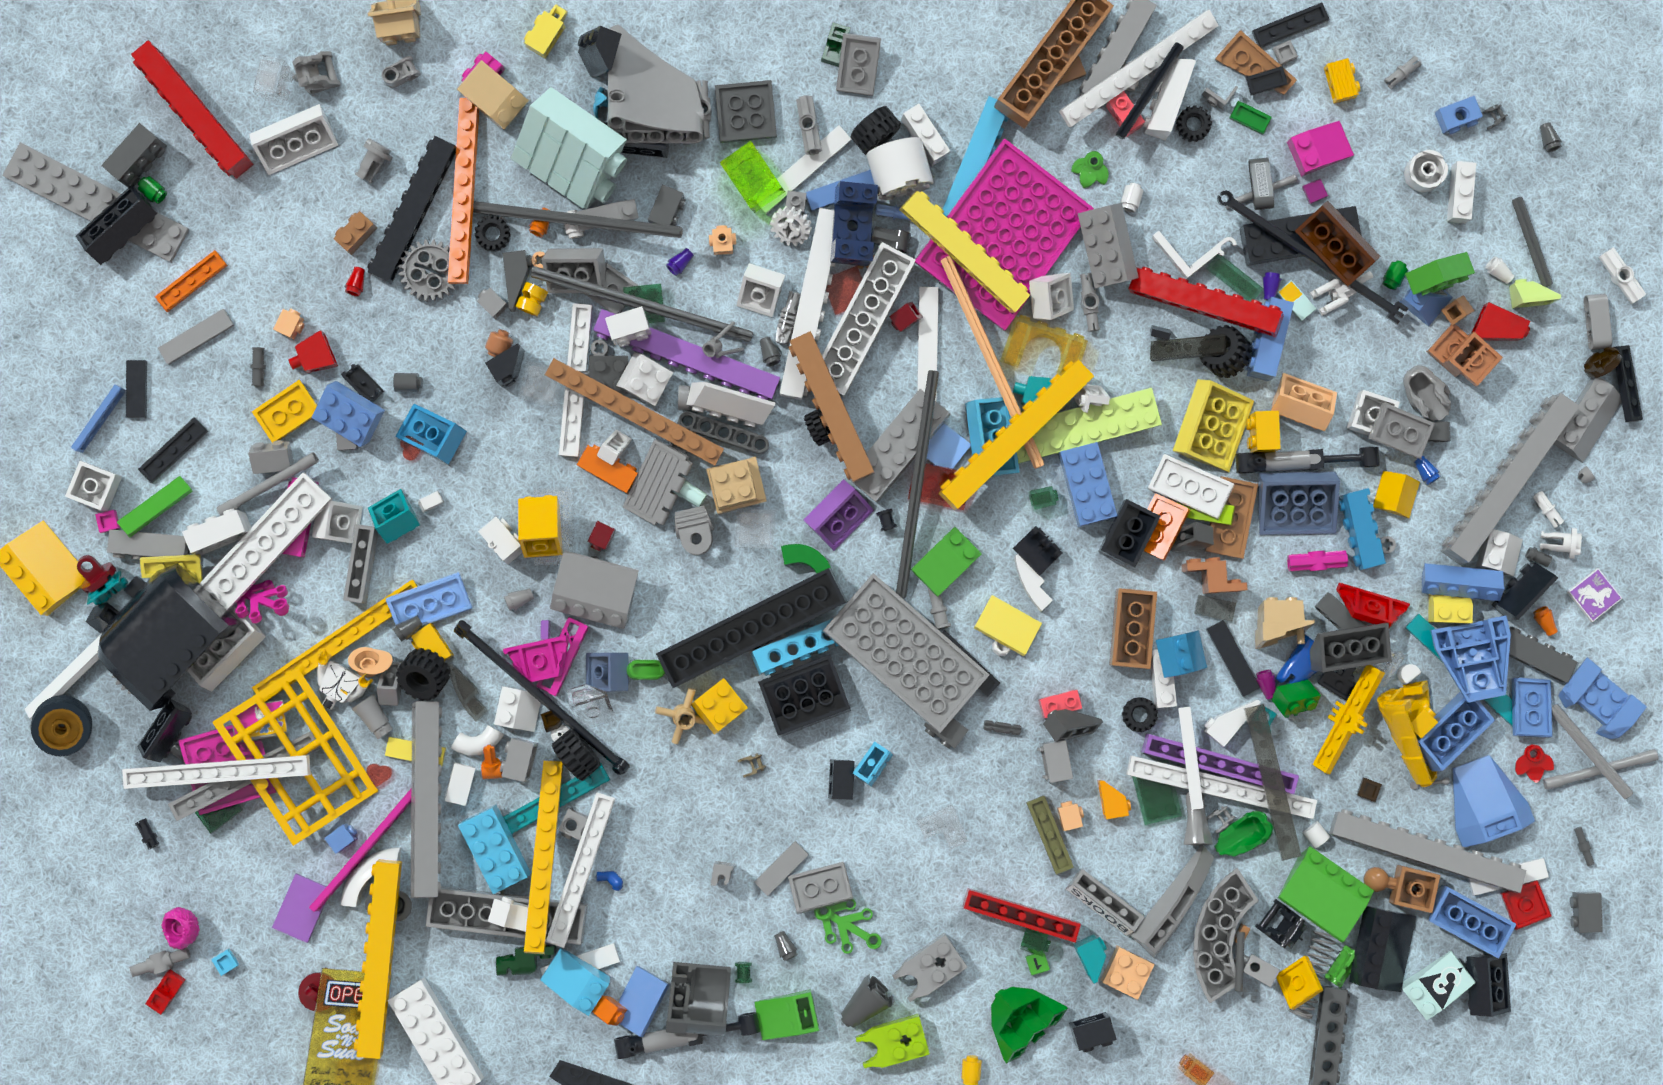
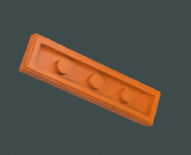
M214 250L157 294L155 298L164 310L169 312L228 265L218 252Z

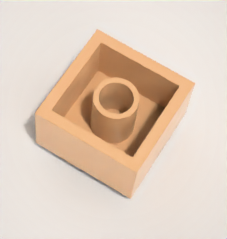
M1116 945L1100 980L1104 984L1138 1000L1155 964Z

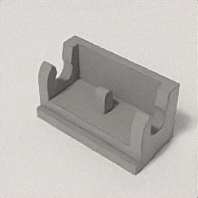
M715 861L711 885L716 886L719 878L724 879V876V885H727L735 864Z

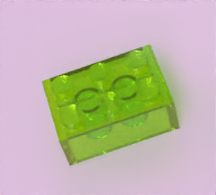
M751 141L719 162L754 213L786 192Z

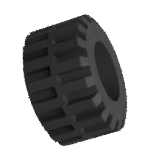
M882 106L866 116L854 128L850 138L866 155L870 150L886 144L898 132L901 122L887 106Z
M1217 326L1216 330H1210V333L1204 336L1205 339L1201 340L1200 344L1202 346L1199 347L1198 351L1201 353L1199 358L1202 360L1203 365L1220 378H1230L1231 375L1236 376L1239 371L1242 372L1244 370V366H1248V360L1252 357L1250 354L1252 352L1251 343L1233 326ZM1230 347L1229 351L1225 355L1221 356L1222 352L1226 348Z
M414 649L398 667L396 672L397 682L401 684L400 688L404 689L405 693L411 695L412 698H418L420 701H424V699L430 701L440 694L449 681V666L444 662L445 659L443 657H439L438 653H433L430 649Z
M569 729L552 743V748L560 761L581 781H584L601 766L600 760L594 751L572 729Z

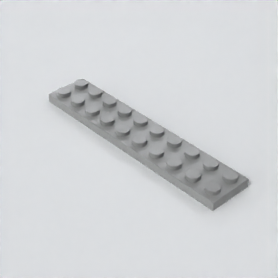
M21 142L2 175L89 221L97 217L121 195L117 191ZM158 213L153 221L144 225L136 236H132L128 241L172 263L189 229Z

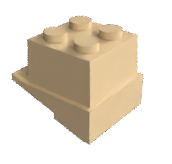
M387 0L371 5L368 16L373 18L376 36L382 43L390 46L396 45L397 41L404 40L405 43L416 42V38H421L418 15H421L419 0Z
M756 457L706 469L718 515L767 502Z
M1268 597L1259 605L1257 629L1255 630V649L1277 644L1278 640L1297 635L1298 645L1305 644L1304 632L1315 622L1314 620H1305L1303 600H1297L1296 597H1288L1286 600Z

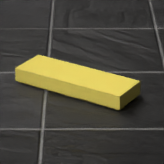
M388 737L385 756L412 761V741ZM442 747V754L439 757V765L441 767L443 766L446 752L445 747Z

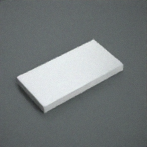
M1164 454L1148 489L1219 519L1235 484Z

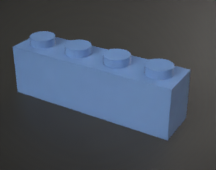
M1424 564L1421 576L1422 593L1490 601L1501 600L1504 591L1503 571Z

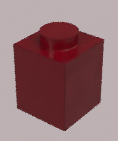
M913 302L906 303L889 316L892 320V326L900 332L907 330L923 318Z
M597 521L588 539V542L591 543L590 547L600 552L602 549L607 550L616 529Z

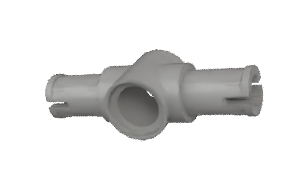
M701 80L696 81L701 106L708 108L707 112L704 113L703 133L705 139H709V122L711 121L712 110L710 98L708 97V81L702 80L703 86L701 87Z
M1081 274L1082 300L1080 305L1084 315H1086L1088 332L1093 331V326L1094 331L1100 330L1097 313H1099V297L1093 288L1092 274ZM1085 299H1093L1095 305L1093 307L1087 306Z
M187 947L174 952H166L164 950L150 955L146 961L130 966L129 969L132 977L148 972L155 975L171 969L174 963L189 959L191 956Z

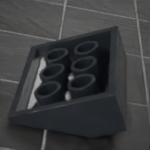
M831 655L758 681L779 738L851 711Z
M1366 906L1362 915L1349 982L1378 990L1401 992L1416 916Z

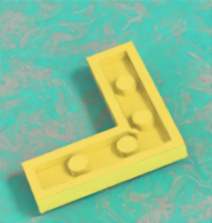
M196 554L141 557L142 578H151L156 571L179 564L200 584L203 580L201 556Z

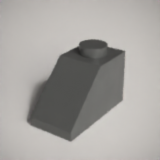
M1198 522L1182 527L1170 551H1195L1214 545L1213 527Z

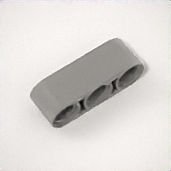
M1585 295L1584 311L1587 339L1590 342L1588 347L1590 350L1611 347L1612 332L1607 295Z

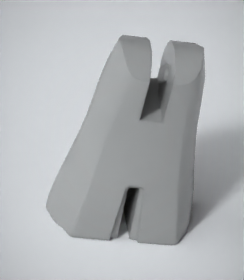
M1189 792L1186 794L1188 815L1184 845H1213L1205 813L1203 793V808L1194 810L1191 809Z

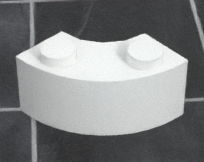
M503 896L502 899H494L488 922L526 932L529 904L514 902L513 898Z

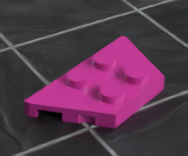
M564 635L503 649L505 655H509L513 661L512 665L530 682L562 676L570 636Z

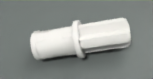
M1543 491L1533 496L1542 510L1541 513L1546 515L1553 528L1557 527L1558 523L1562 524L1564 522L1556 511L1555 504L1552 505Z

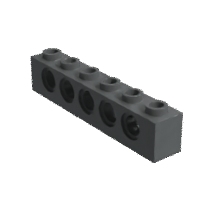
M1321 985L1323 991L1320 992L1308 1085H1320L1323 1081H1328V1085H1336L1340 1081L1338 1067L1342 1063L1343 1053L1340 1050L1341 1044H1344L1345 1041L1343 1026L1347 1023V1013H1345L1346 1005H1349L1350 994L1344 988ZM1332 1003L1338 1004L1335 1012H1330V1005ZM1335 1022V1029L1328 1031V1024ZM1332 1042L1333 1048L1326 1051L1325 1044ZM1326 1061H1330V1068L1328 1070H1323V1063Z

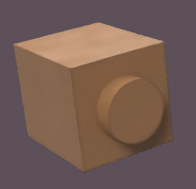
M1463 295L1441 311L1451 325H1454L1475 310Z

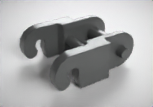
M1501 104L1494 105L1495 108L1491 106L1481 112L1482 115L1491 113L1495 120L1493 125L1487 127V130L1500 124L1502 119L1503 121L1506 120L1505 117L1508 115L1503 114L1500 109ZM1497 110L1500 115L1499 119L1496 118L1493 111Z

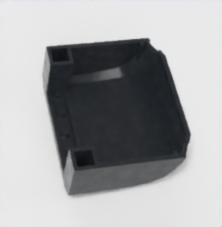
M174 564L156 571L108 623L99 639L98 658L132 695L149 711L163 708L176 694L171 688L215 640L228 638L241 623L179 564Z

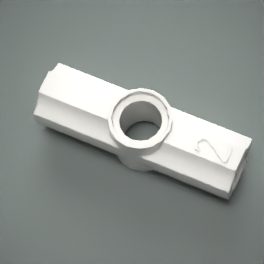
M1614 247L1598 257L1611 275L1612 282L1619 286L1630 304L1646 295L1635 279L1633 269L1626 266ZM1620 272L1625 274V280L1620 278Z

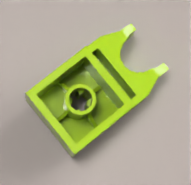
M919 1013L882 1023L881 1025L871 1027L863 1034L855 1036L856 1042H872L878 1049L873 1057L863 1062L864 1068H884L930 1055ZM903 1035H906L907 1038L911 1037V1040H908V1043L900 1041V1039H903Z

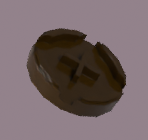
M1608 347L1603 349L1604 352L1599 353L1598 351L1590 356L1584 364L1586 375L1590 378H1599L1614 370L1622 358L1618 349Z

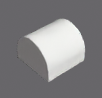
M1413 664L1402 665L1397 671V677L1402 684H1408L1421 674L1420 669Z
M1318 821L1302 832L1314 848L1321 846L1330 838V835Z

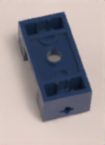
M840 181L835 187L830 263L869 266L873 261L874 242H871L873 208L877 204L878 185ZM850 221L855 222L857 230L850 231L847 223Z

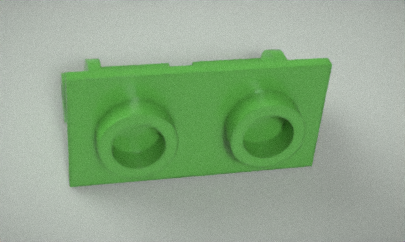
M1345 945L1324 976L1339 988L1342 987L1351 973L1355 950Z

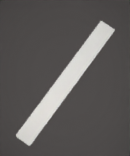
M1191 707L1179 708L1191 809H1202L1203 800Z

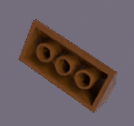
M1326 201L1295 230L1347 287L1381 257L1329 201Z

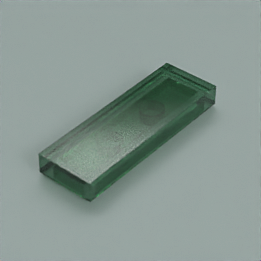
M1219 254L1216 255L1206 268L1247 301L1255 300L1263 290V287Z

